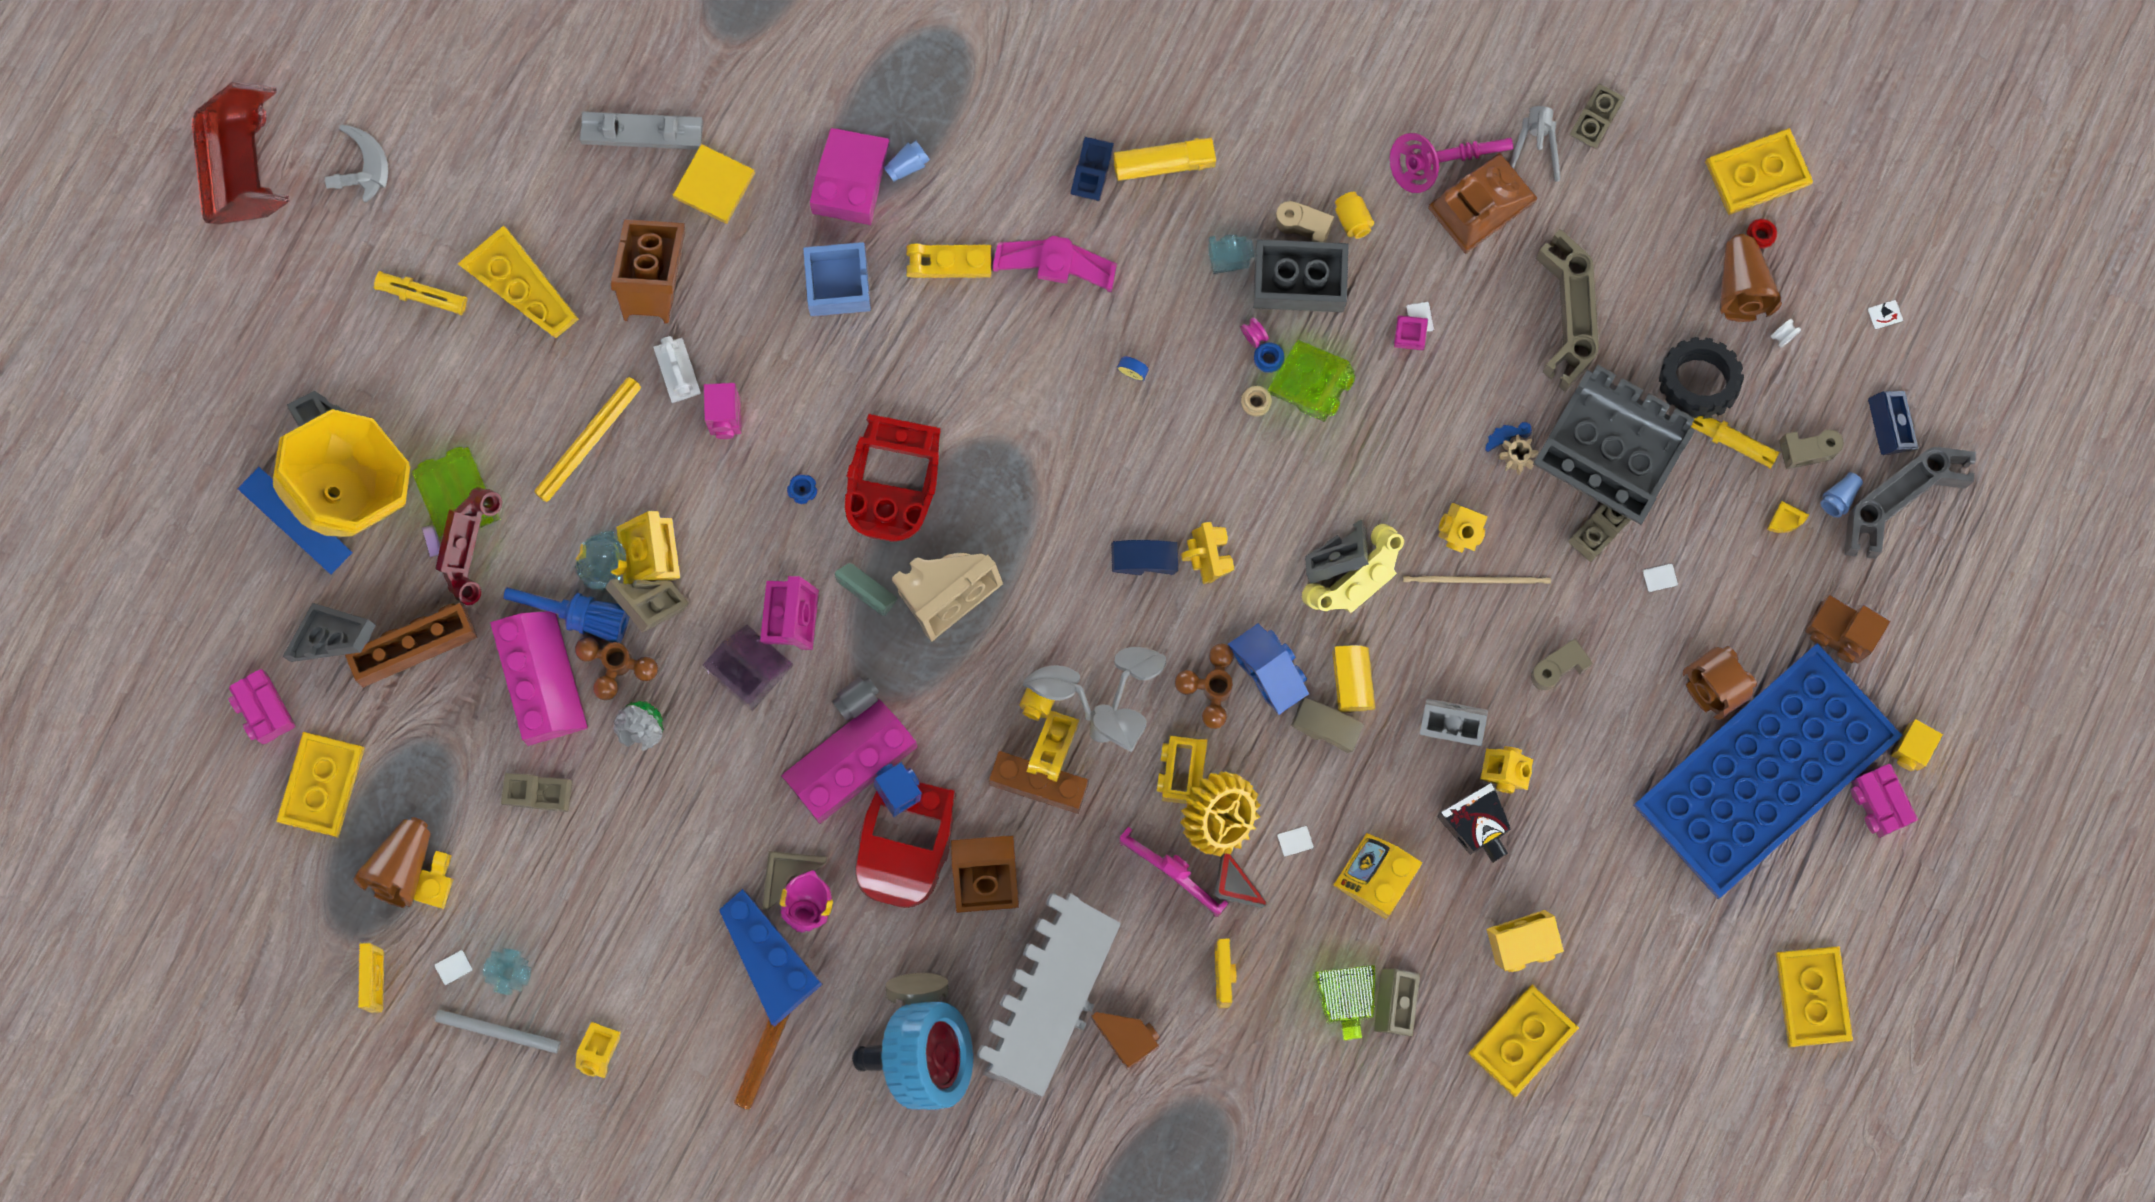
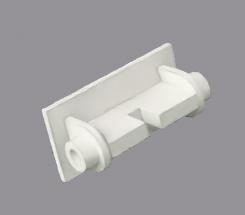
M669 336L661 339V345L653 348L671 402L675 403L701 394L683 338L673 340Z

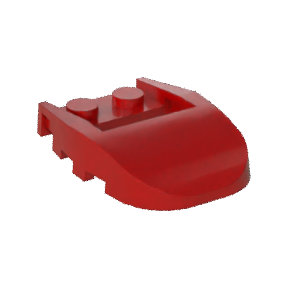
M868 414L866 419L868 426L864 436L859 437L853 460L847 471L846 477L848 482L847 493L845 494L846 518L857 532L866 537L889 542L904 541L914 536L922 527L935 494L941 428ZM870 447L929 459L922 492L863 480Z
M919 782L920 784L917 787L922 793L920 802L903 811L941 821L933 851L873 835L880 806L887 807L876 791L866 812L858 838L859 843L855 865L857 884L867 897L877 902L901 908L917 906L929 898L936 887L939 874L944 862H947L950 851L949 845L954 819L952 816L954 799L956 800L955 790H948Z

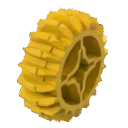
M1220 771L1219 774L1210 773L1208 780L1200 778V786L1198 788L1191 787L1193 794L1191 797L1185 798L1188 805L1186 808L1181 809V812L1186 817L1180 823L1185 828L1183 834L1189 839L1188 842L1205 854L1221 857L1223 853L1232 854L1233 847L1241 849V841L1243 839L1250 840L1248 836L1250 830L1256 829L1253 824L1254 820L1260 818L1255 811L1260 808L1261 804L1256 800L1259 794L1252 789L1253 786L1250 782L1242 779L1241 776Z

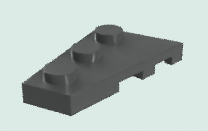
M312 603L282 657L290 662L360 653L370 640L376 625L368 619Z

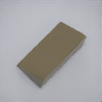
M1399 969L1381 970L1374 1031L1413 1037L1420 974Z

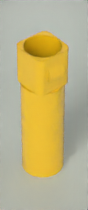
M1210 137L1113 152L1116 179L1117 181L1182 171H1201L1206 168L1215 167L1216 156L1213 139Z

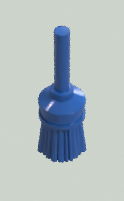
M507 587L503 596L505 600L557 613L559 618L565 619L566 629L569 631L575 630L583 635L588 632L612 643H621L630 618L619 604L595 601V597H585L580 593H576L570 601L563 599L560 602Z

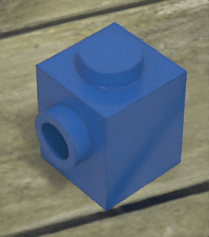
M902 762L896 766L888 764L876 773L877 777L874 780V788L893 817L920 802L922 793L917 787L920 784L919 780L911 768L906 770Z

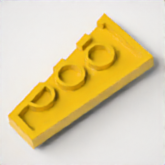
M504 225L458 263L460 267L555 338L579 320L574 311Z

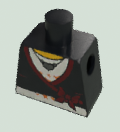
M1492 782L1441 811L1437 816L1470 855L1483 848L1491 862L1494 863L1508 854L1499 838L1508 833L1511 828Z

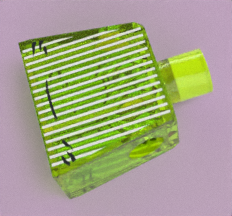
M1375 965L1315 972L1313 980L1327 1024L1341 1023L1344 1041L1362 1039L1360 1020L1371 1019L1374 1016Z

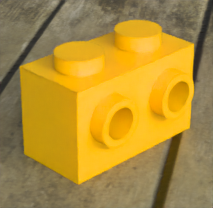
M1546 910L1486 929L1495 964L1508 972L1520 971L1526 967L1525 964L1534 961H1550L1555 958V954L1564 952L1555 916Z

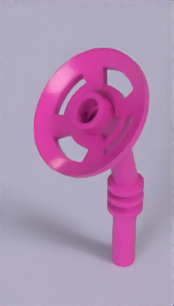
M1407 133L1397 138L1392 145L1390 168L1395 180L1403 189L1411 193H1421L1429 190L1434 185L1438 177L1439 163L1456 159L1466 161V158L1472 160L1473 156L1475 159H1479V155L1513 150L1512 138L1484 143L1473 141L1472 145L1470 142H1466L1465 146L1463 143H1460L1459 147L1435 151L1433 145L1424 136L1417 133ZM1410 140H1416L1421 142V144H1413L1409 146L1407 142ZM1420 149L1421 152L1415 153L1413 150ZM1401 154L1406 155L1405 162L1408 171L1405 173L1400 163ZM1418 171H1424L1423 175L1417 174ZM1413 179H1427V182L1424 184H1416L1412 182Z

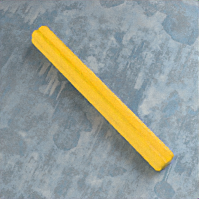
M631 377L625 379L536 487L534 492L540 499L548 502L641 390V386L636 380Z

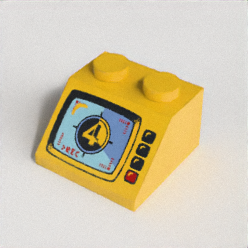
M1366 833L1333 886L1379 916L1387 919L1423 862L1398 846Z

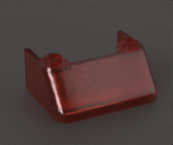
M231 82L195 111L192 120L201 211L205 223L220 225L267 218L290 202L289 196L275 195L270 188L260 187L254 134L260 131L266 123L267 114L263 108V103L277 93L276 87Z

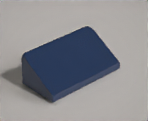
M1882 391L1869 397L1868 402L1881 455H1891L1919 449L1905 391Z

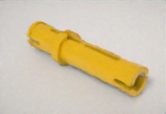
M379 271L374 281L375 290L397 295L403 301L410 299L432 307L458 313L459 315H463L467 305L466 296L456 295L413 282L411 277L406 276L403 279ZM425 294H428V295H431V296H434V297H438V298H441V299H444V300H447V301H443V300L436 299V298H433V297H430V296H426Z
M1698 416L1694 419L1690 426L1691 428L1713 438L1712 442L1716 444L1720 442L1767 466L1769 469L1772 468L1780 453L1729 427V423L1724 420L1720 422L1714 418L1704 419L1703 416Z

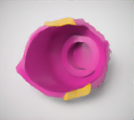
M811 870L795 877L782 890L779 902L781 905V917L792 929L801 933L810 932L827 922L828 916L832 911V894L828 885L818 877L815 871Z

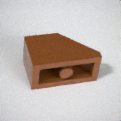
M1095 1012L1091 1015V1019L1127 1070L1159 1047L1156 1041L1160 1036L1150 1023L1144 1025L1140 1019Z

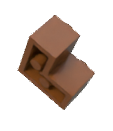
M1829 595L1821 603L1805 632L1811 635L1810 639L1814 643H1818L1822 647L1828 645L1836 650L1837 656L1842 660L1858 664L1873 652L1891 621L1865 605L1856 611Z

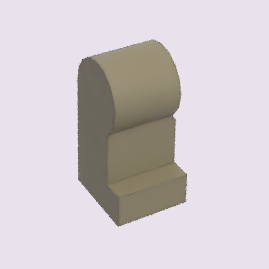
M1825 430L1819 436L1799 439L1797 432L1786 433L1779 440L1787 470L1832 460L1842 450L1844 441L1837 431Z
M1573 639L1540 661L1532 671L1531 681L1537 689L1547 691L1558 683L1560 677L1575 668L1580 675L1588 670L1593 663L1577 640Z

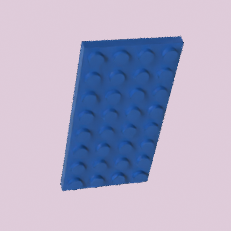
M1817 643L1633 806L1714 896L1720 899L1903 735Z

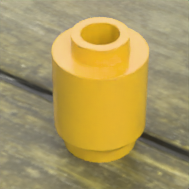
M1353 191L1335 200V212L1348 237L1354 236L1355 239H1359L1371 232L1374 220L1361 196H1358Z
M1027 687L1019 706L1023 709V715L1039 721L1040 717L1047 718L1055 700L1044 698Z

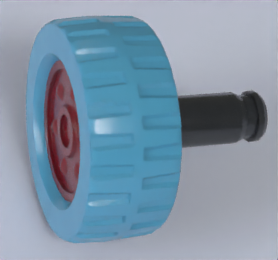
M920 1002L900 1007L887 1024L883 1044L857 1047L853 1052L852 1061L854 1067L861 1072L866 1070L883 1071L891 1094L902 1106L912 1110L945 1109L958 1103L968 1089L973 1070V1045L967 1023L954 1006L945 1002Z

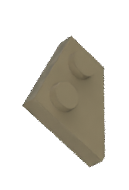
M612 579L605 587L642 633L684 611L689 605L688 601L670 580H656L655 582L635 580L632 584H620L619 579Z

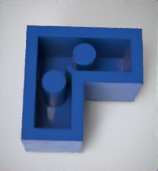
M1257 623L1228 643L1239 666L1254 680L1265 702L1278 715L1309 694L1304 685V682L1307 680L1305 674L1299 666H1294L1292 662L1295 659L1294 653L1286 643L1281 645L1280 640L1272 630L1267 632Z

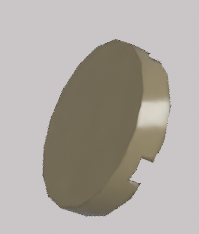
M911 973L897 976L886 982V998L892 1003H896V999L903 1000V1004L906 1005L920 1002H937L941 1000L940 995L946 997L949 994L948 979L938 974Z

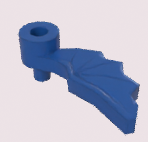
M1522 422L1518 428L1510 425L1496 428L1494 433L1488 436L1489 442L1486 444V452L1502 445L1505 440L1510 441L1516 435L1523 438L1529 437L1532 433L1531 425L1527 422Z

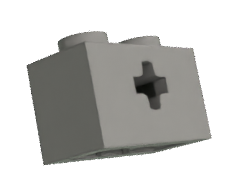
M1426 699L1420 735L1482 746L1488 710Z

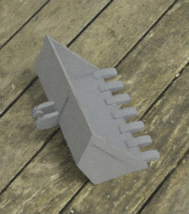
M1053 893L1049 895L1046 905L1058 912L1053 923L1039 918L1035 925V930L1045 935L1046 938L1041 949L1030 943L1024 949L1023 955L1035 961L1030 973L1028 974L1020 969L1014 971L1012 981L1023 986L1019 998L1016 999L1008 994H1004L1000 1002L1002 1007L1012 1012L1007 1024L993 1019L989 1026V1031L999 1036L1000 1040L995 1050L981 1045L977 1053L979 1058L989 1062L984 1076L998 1079L1023 1091L1042 1097L1074 1027L1081 1030L1085 1028L1086 1023L1079 1016L1082 1010L1092 1012L1094 1005L1086 1000L1121 925L1120 922L1079 900L1080 898L1071 893H1068L1065 899Z

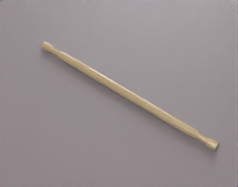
M1403 576V582L1551 584V578L1539 579L1535 577Z

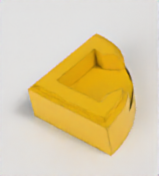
M1781 501L1766 530L1775 533L1791 532L1800 527L1809 517V514Z

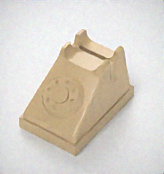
M954 553L946 555L941 559L923 560L917 557L909 563L912 566L910 573L903 574L899 571L892 577V581L898 588V594L918 620L923 632L931 642L1003 585L996 563L989 555L985 556L982 553L973 555Z

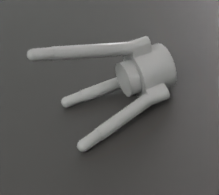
M1545 106L1531 107L1529 118H1523L1522 130L1509 164L1512 168L1515 167L1528 130H1530V134L1537 136V150H1542L1544 136H1547L1549 133L1554 180L1559 182L1560 168L1555 134L1556 122L1552 121L1553 110Z

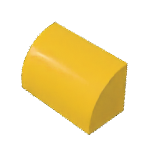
M1355 645L1334 647L1332 656L1338 711L1344 713L1375 710L1369 648Z

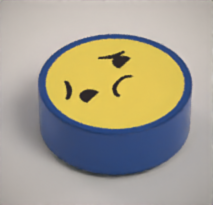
M1127 356L1121 357L1117 366L1121 373L1139 381H1144L1149 371L1144 363Z

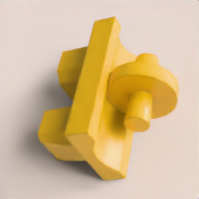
M1205 522L1201 524V527L1192 530L1193 539L1187 540L1189 550L1181 553L1182 561H1191L1194 571L1200 570L1203 584L1212 583L1219 577L1234 570L1232 557L1230 555L1219 556L1217 547L1227 544L1226 528L1212 527L1211 522Z

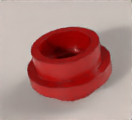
M1767 219L1754 220L1747 228L1746 234L1756 240L1760 249L1769 248L1777 239V229ZM1756 232H1765L1766 238L1760 239Z

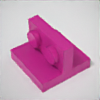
M788 576L787 581H766L760 642L764 644L794 645L801 650H813L819 590L800 576Z

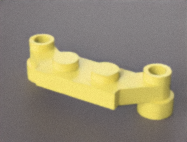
M1387 524L1377 525L1371 533V541L1376 546V549L1368 555L1369 565L1355 571H1349L1330 588H1325L1318 583L1308 584L1302 592L1303 602L1315 610L1345 609L1352 613L1397 574L1394 567L1398 551L1404 545L1403 537L1397 533L1396 529Z

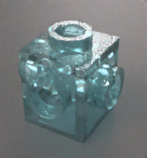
M503 948L502 953L492 951L491 957L486 959L483 977H486L485 983L494 986L493 992L511 996L513 990L521 992L523 985H528L531 967L528 966L529 961L521 957L522 952ZM508 968H514L511 979H506L504 975L505 970Z

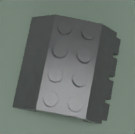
M1597 365L1593 372L1586 371L1533 465L1642 525L1674 465L1695 432L1690 427L1695 418L1677 408L1669 416L1666 412L1670 404L1648 393L1644 401L1639 399L1643 389L1621 378L1617 386L1612 384L1616 374Z

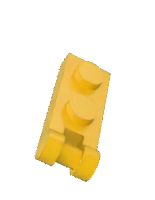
M908 244L906 246V255L909 257V265L906 266V276L991 277V245ZM921 258H930V266L921 265Z
M1050 710L1029 761L1027 772L1035 775L1039 772L1048 775V779L1057 782L1077 730L1079 719Z

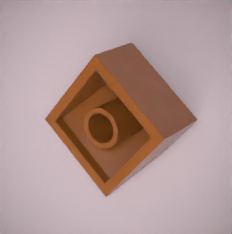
M1013 835L951 840L956 913L1019 908Z

